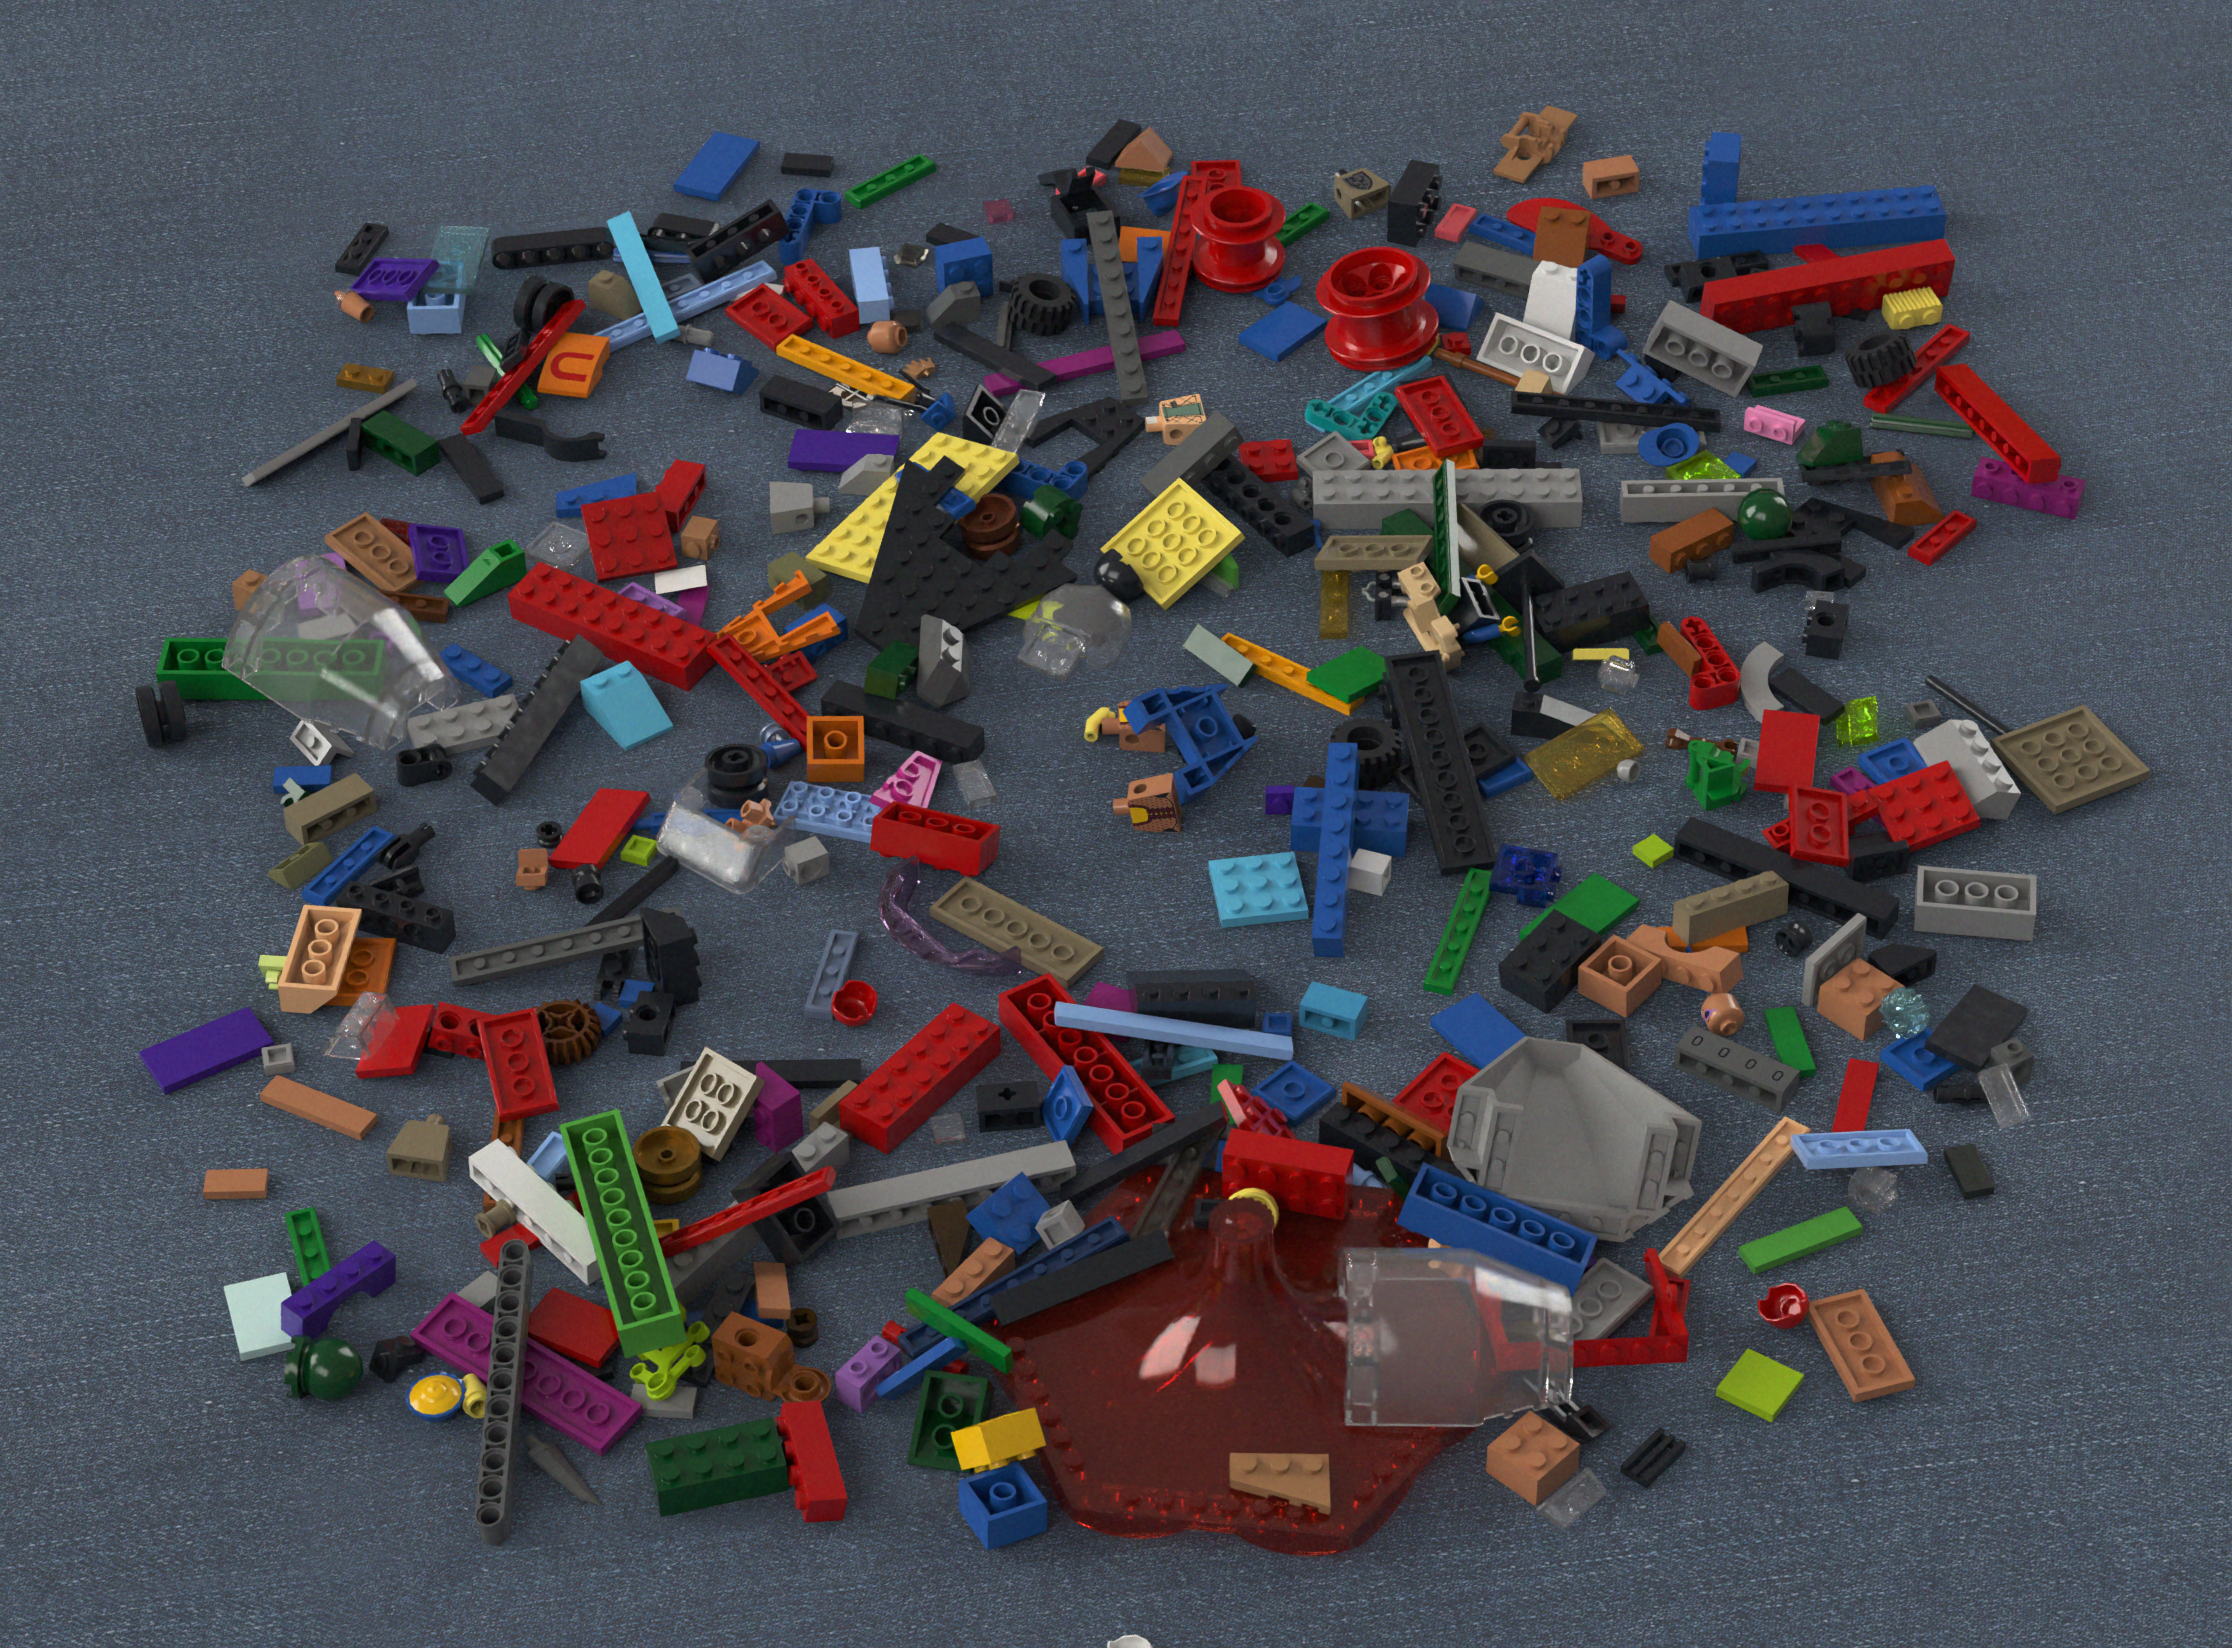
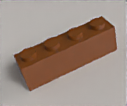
M1347 1081L1342 1084L1343 1105L1454 1165L1449 1149L1446 1146L1449 1132L1363 1085Z

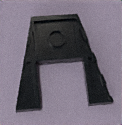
M1109 396L1015 429V437L1034 449L1068 428H1075L1100 445L1074 460L1086 464L1087 482L1089 483L1090 477L1095 472L1099 473L1105 467V462L1110 457L1115 458L1119 454V448L1124 444L1128 445L1145 428V419Z
M1895 449L1905 457L1903 449ZM1876 452L1870 453L1869 456H1863L1864 460L1819 467L1798 464V470L1802 482H1807L1808 486L1824 484L1823 481L1827 480L1841 483L1848 482L1853 478L1912 474V466L1909 459L1870 464L1872 454L1883 453Z
M1812 497L1793 511V523L1785 536L1788 538L1840 532L1842 538L1855 528L1899 550L1914 538L1915 529ZM1839 553L1826 554L1846 567L1844 586L1848 589L1866 576V567Z

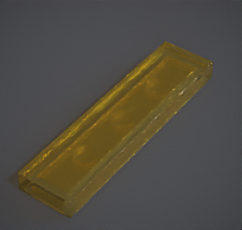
M1321 570L1320 639H1347L1349 570H1338L1336 572Z

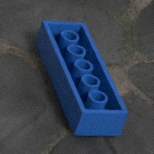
M1424 1162L1407 1195L1397 1221L1398 1225L1405 1227L1411 1232L1427 1236L1439 1244L1453 1247L1470 1257L1479 1258L1493 1264L1498 1269L1507 1270L1523 1277L1529 1282L1538 1283L1552 1289L1557 1294L1566 1295L1571 1298L1574 1297L1599 1237Z

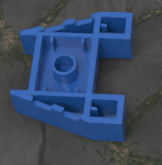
M1162 236L1137 237V263H1122L1132 314L1139 313L1140 324H1143L1147 317L1152 298L1155 297L1156 288L1161 281L1163 272ZM1061 239L1062 280L1067 282L1070 288H1073L1079 314L1084 324L1089 325V315L1105 314L1096 265L1087 264L1086 239Z
M1227 683L1209 684L1206 687L1196 688L1180 686L1179 689L1168 690L1166 688H1156L1133 698L1123 710L1136 736L1162 724H1165L1188 764V766L1175 771L1173 774L1181 807L1200 799L1259 739L1255 735L1243 740L1219 697L1228 688Z

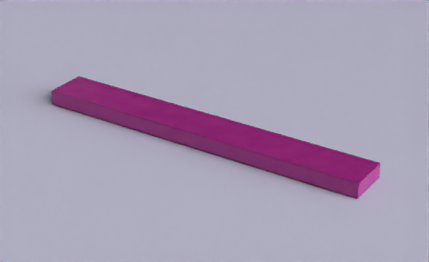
M1176 329L1137 339L1141 362L1186 351L1185 342ZM1111 345L1036 363V365L1056 374L1057 382L1115 368ZM1000 373L984 376V384L995 398L1030 389Z

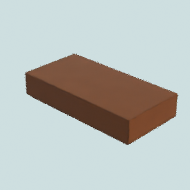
M1670 622L1662 623L1659 627L1656 642L1691 679L1693 675L1699 672L1702 660L1701 655Z

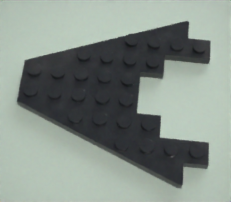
M945 455L929 472H926L907 459L856 624L855 635L880 652L894 640L919 646L921 617L924 614L943 619L951 626L958 628L963 634L1044 598L1055 591L1074 584L1078 579V574L1061 564V561L1073 549L1074 543L1052 528L1020 564L1000 550H997L983 567H980L941 540L954 526L955 520L936 507L965 476L966 469Z

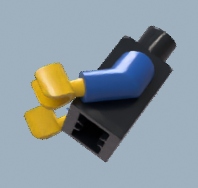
M1481 565L1475 576L1471 574L1465 578H1460V598L1446 616L1452 625L1458 623L1460 626L1459 629H1456L1458 636L1455 639L1457 641L1473 644L1500 637V633L1507 632L1510 636H1517L1521 633L1519 627L1510 628L1511 625L1519 622L1515 617L1507 616L1501 625H1497L1500 621L1499 615L1483 584L1484 582L1486 585H1492L1498 579L1489 565Z

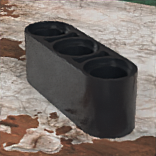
M661 213L657 216L647 234L702 240L722 227L713 221Z

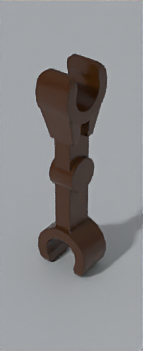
M1670 728L1667 731L1668 738L1666 739L1665 746L1669 749L1688 748L1690 741L1700 740L1715 743L1718 749L1731 752L1735 757L1737 748L1735 740L1725 739L1721 742L1706 740L1703 737H1690V735L1676 728Z

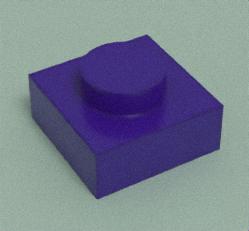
M1294 785L1265 786V814H1292Z

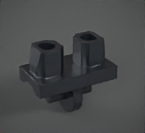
M416 864L402 867L391 874L370 880L368 883L370 887L408 898L425 892L420 879L419 868Z

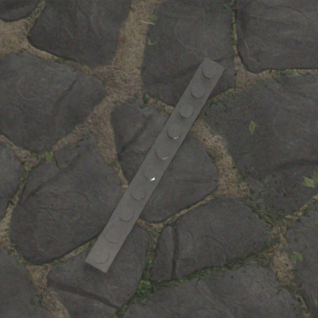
M1112 210L1087 213V223L1121 402L1124 406L1148 404L1147 388Z

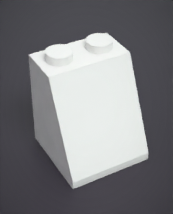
M1542 260L1532 275L1523 323L1572 342L1576 340L1577 268H1569Z

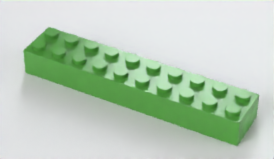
M619 1109L559 1125L625 1358L687 1341L680 1309Z

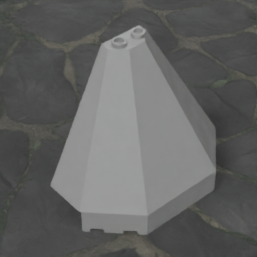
M1524 1036L1458 1087L1446 1146L1449 1149L1454 1165L1461 1171L1467 1181L1599 1236L1598 1239L1623 1243L1634 1236L1633 1233L1647 1223L1649 1225L1668 1213L1670 1211L1669 1208L1684 1198L1687 1200L1694 1195L1689 1180L1692 1174L1702 1121L1584 1044Z

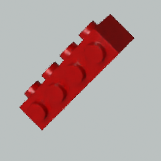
M812 258L784 267L785 278L783 279V285L785 290L794 296L799 306L802 305L810 318H814L823 332H826L834 340L860 330L859 309Z
M821 1402L782 1403L780 1417L775 1418V1425L778 1436L782 1438V1450L785 1461L788 1460L789 1483L794 1485L796 1489V1509L802 1511L805 1523L843 1520L848 1498Z

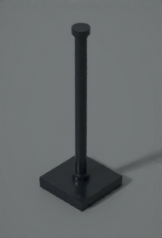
M1530 548L1494 571L1498 579L1490 586L1521 616L1523 615L1526 666L1524 689L1527 692L1534 693L1541 688V682L1537 677L1533 597L1564 589L1565 583Z

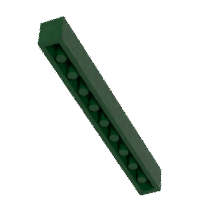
M1409 508L1383 518L1380 535H1433L1434 546L1425 558L1424 563L1437 583L1435 533ZM1459 557L1460 578H1465L1471 574H1473L1474 576L1477 575V573ZM1483 582L1500 618L1497 625H1501L1507 616H1512L1519 622L1511 625L1510 628L1519 627L1521 629V633L1517 636H1510L1507 632L1500 633V637L1485 642L1503 658L1506 664L1510 665L1519 674L1521 679L1525 680L1523 618L1498 593ZM1535 630L1537 677L1540 679L1541 685L1561 677L1562 655Z

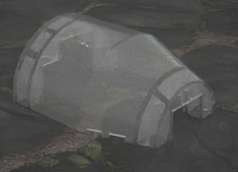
M315 553L304 554L291 559L276 569L261 583L238 615L229 634L223 654L222 667L304 722L313 725L317 721L329 725L330 731L338 733L339 730L355 735V740L386 751L406 738L409 713L427 702L442 711L452 707L461 701L462 698L461 686L411 612L325 556Z
M1341 1247L1337 1267L1338 1297H1346L1347 1330L1345 1345L1347 1369L1343 1398L1345 1426L1477 1427L1484 1425L1485 1420L1503 1415L1504 1419L1513 1417L1514 1412L1532 1408L1534 1412L1571 1402L1574 1355L1573 1317L1570 1293L1566 1285L1471 1248Z

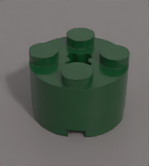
M1046 484L1036 489L1032 493L1035 495L1031 502L1026 501L1022 508L1020 516L1021 526L1040 541L1052 528L1070 541L1073 540L1079 532L1077 526L1080 521L1083 505L1051 484Z

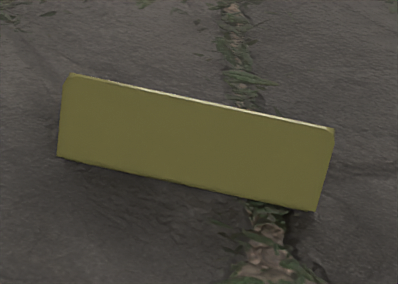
M306 843L268 871L267 875L287 889L294 890L331 863L333 859L324 843Z

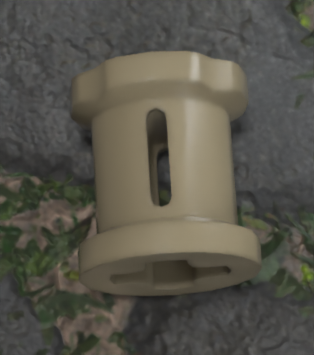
M500 1199L496 1202V1206L485 1214H477L475 1221L480 1232L490 1239L496 1235V1231L505 1225L516 1223L517 1218L510 1204Z

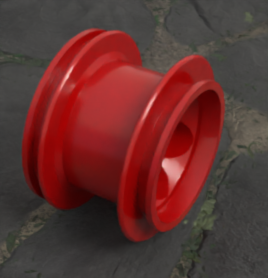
M1370 247L1343 256L1329 268L1317 284L1316 297L1319 304L1325 310L1334 314L1328 322L1324 333L1325 342L1334 360L1347 368L1358 371H1385L1416 361L1434 346L1438 338L1439 317L1436 309L1430 303L1421 299L1431 282L1430 269L1424 261L1398 248Z

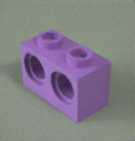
M876 1335L835 1373L837 1400L862 1414L879 1398L875 1389L876 1385L902 1369L901 1349Z

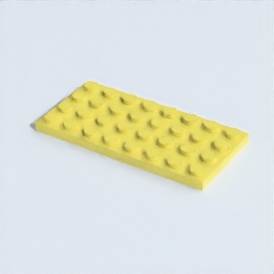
M939 432L933 435L909 459L912 462H917L929 471L944 455L966 469V472L955 488L972 498L975 504L1020 463L1016 453ZM905 463L805 557L806 561L818 569L869 584L899 485L894 475L904 468Z

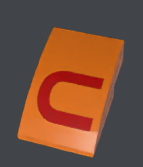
M565 332L547 355L537 392L588 398L602 378V367L610 357L609 337Z

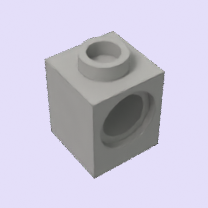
M816 836L784 847L785 860H783V868L787 876H792L798 885L830 874L828 852Z
M1067 1200L1044 1212L1035 1228L1049 1250L1081 1233L1085 1224L1070 1200Z

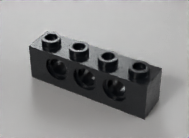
M769 199L689 247L685 252L695 272L706 284L731 268L738 266L741 262L759 253L774 242L781 240L791 232L781 211Z
M350 881L336 898L337 907L362 909V915L357 928L360 931L384 938H396L397 942L443 955L456 937L453 911L353 881Z

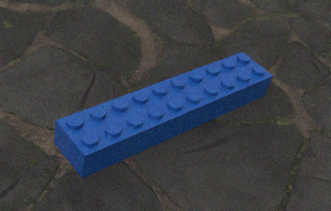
M1922 185L1910 188L1874 189L1864 192L1823 194L1807 197L1798 196L1784 199L1774 198L1761 201L1750 200L1738 203L1726 202L1715 205L1703 204L1689 207L1687 232L1696 257L1700 260L1761 250L1763 255L1793 252L1794 246L1820 243L1828 249L1944 239L1947 214L1935 186Z

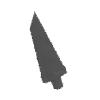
M534 1434L529 1435L525 1439V1444L531 1449L527 1452L526 1456L531 1461L535 1462L580 1500L601 1506L553 1442L542 1443Z

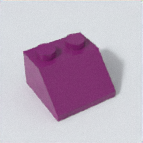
M759 1062L756 1064L755 1075L763 1079L765 1083L753 1102L755 1137L761 1145L767 1146L774 1153H778L804 1136L801 1094L763 1062Z

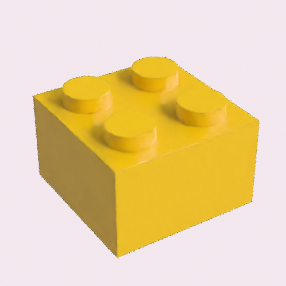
M1035 1408L1006 1414L951 1432L961 1470L974 1468L975 1473L1008 1465L1009 1462L1035 1456L1036 1448L1046 1446Z

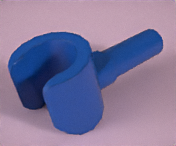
M1308 519L1314 524V540L1317 550L1320 552L1323 547L1320 535V520Z

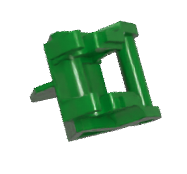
M1700 740L1689 742V775L1685 778V785L1693 790V795L1703 809L1708 811L1731 804L1732 800L1740 802L1747 794L1748 784L1742 782V777L1749 771L1750 760L1744 759L1742 764L1736 765L1734 763V755L1731 752L1718 749L1715 743Z

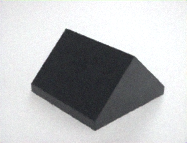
M980 383L976 386L962 416L963 439L1002 450L1016 417Z

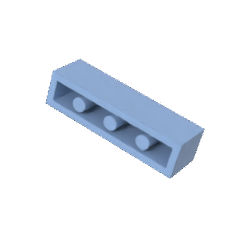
M879 247L849 249L850 272L856 306L859 309L860 324L890 321V311H894V300L891 293L886 257L880 255Z

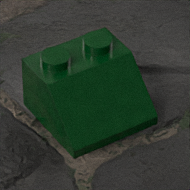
M1842 419L1827 421V425L1818 426L1796 455V462L1810 467H1819L1864 460L1861 428L1851 425V422H1843Z

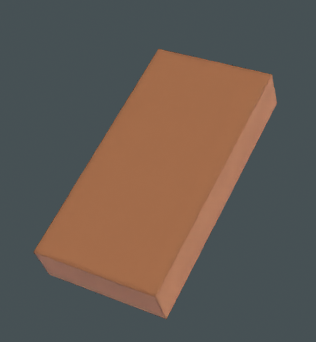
M268 1169L206 1170L203 1189L204 1200L266 1198L269 1181Z

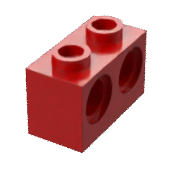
M439 1001L428 1047L485 1061L476 1020L496 1015Z

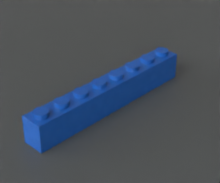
M1329 743L1312 928L1314 957H1344L1360 768L1358 743Z

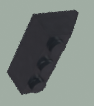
M648 907L640 908L646 973L650 981L655 983L656 992L675 994L676 1007L699 1001L698 988L702 987V982L696 970V967L700 966L697 951L694 949V945L698 944L694 928H689L683 917Z

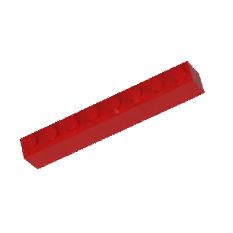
M1966 364L1937 367L1934 391L2028 485L2057 481L2058 472L2061 469V457Z

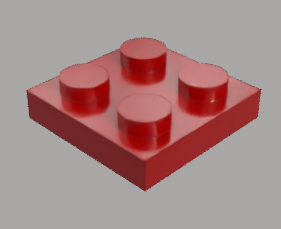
M1291 439L1251 441L1242 443L1238 447L1241 463L1263 482L1298 480V469Z

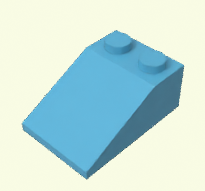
M628 660L580 681L583 708L625 751L674 730L672 722L643 675Z

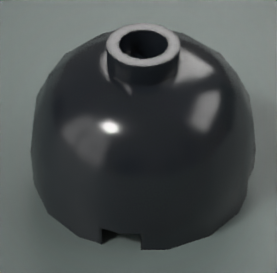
M1111 548L1101 556L1094 567L1093 578L1096 585L1093 588L1097 593L1116 603H1127L1145 591L1142 589L1144 585L1130 564L1126 565L1122 561L1120 562L1119 560L1123 556Z

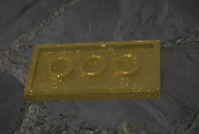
M1609 707L1529 752L1524 760L1559 802L1617 769L1621 761L1625 759L1632 760L1641 755L1645 748L1613 709Z

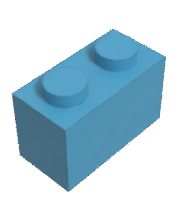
M1314 981L1311 982L1299 1004V1026L1353 1041L1356 1040L1368 1017V996Z

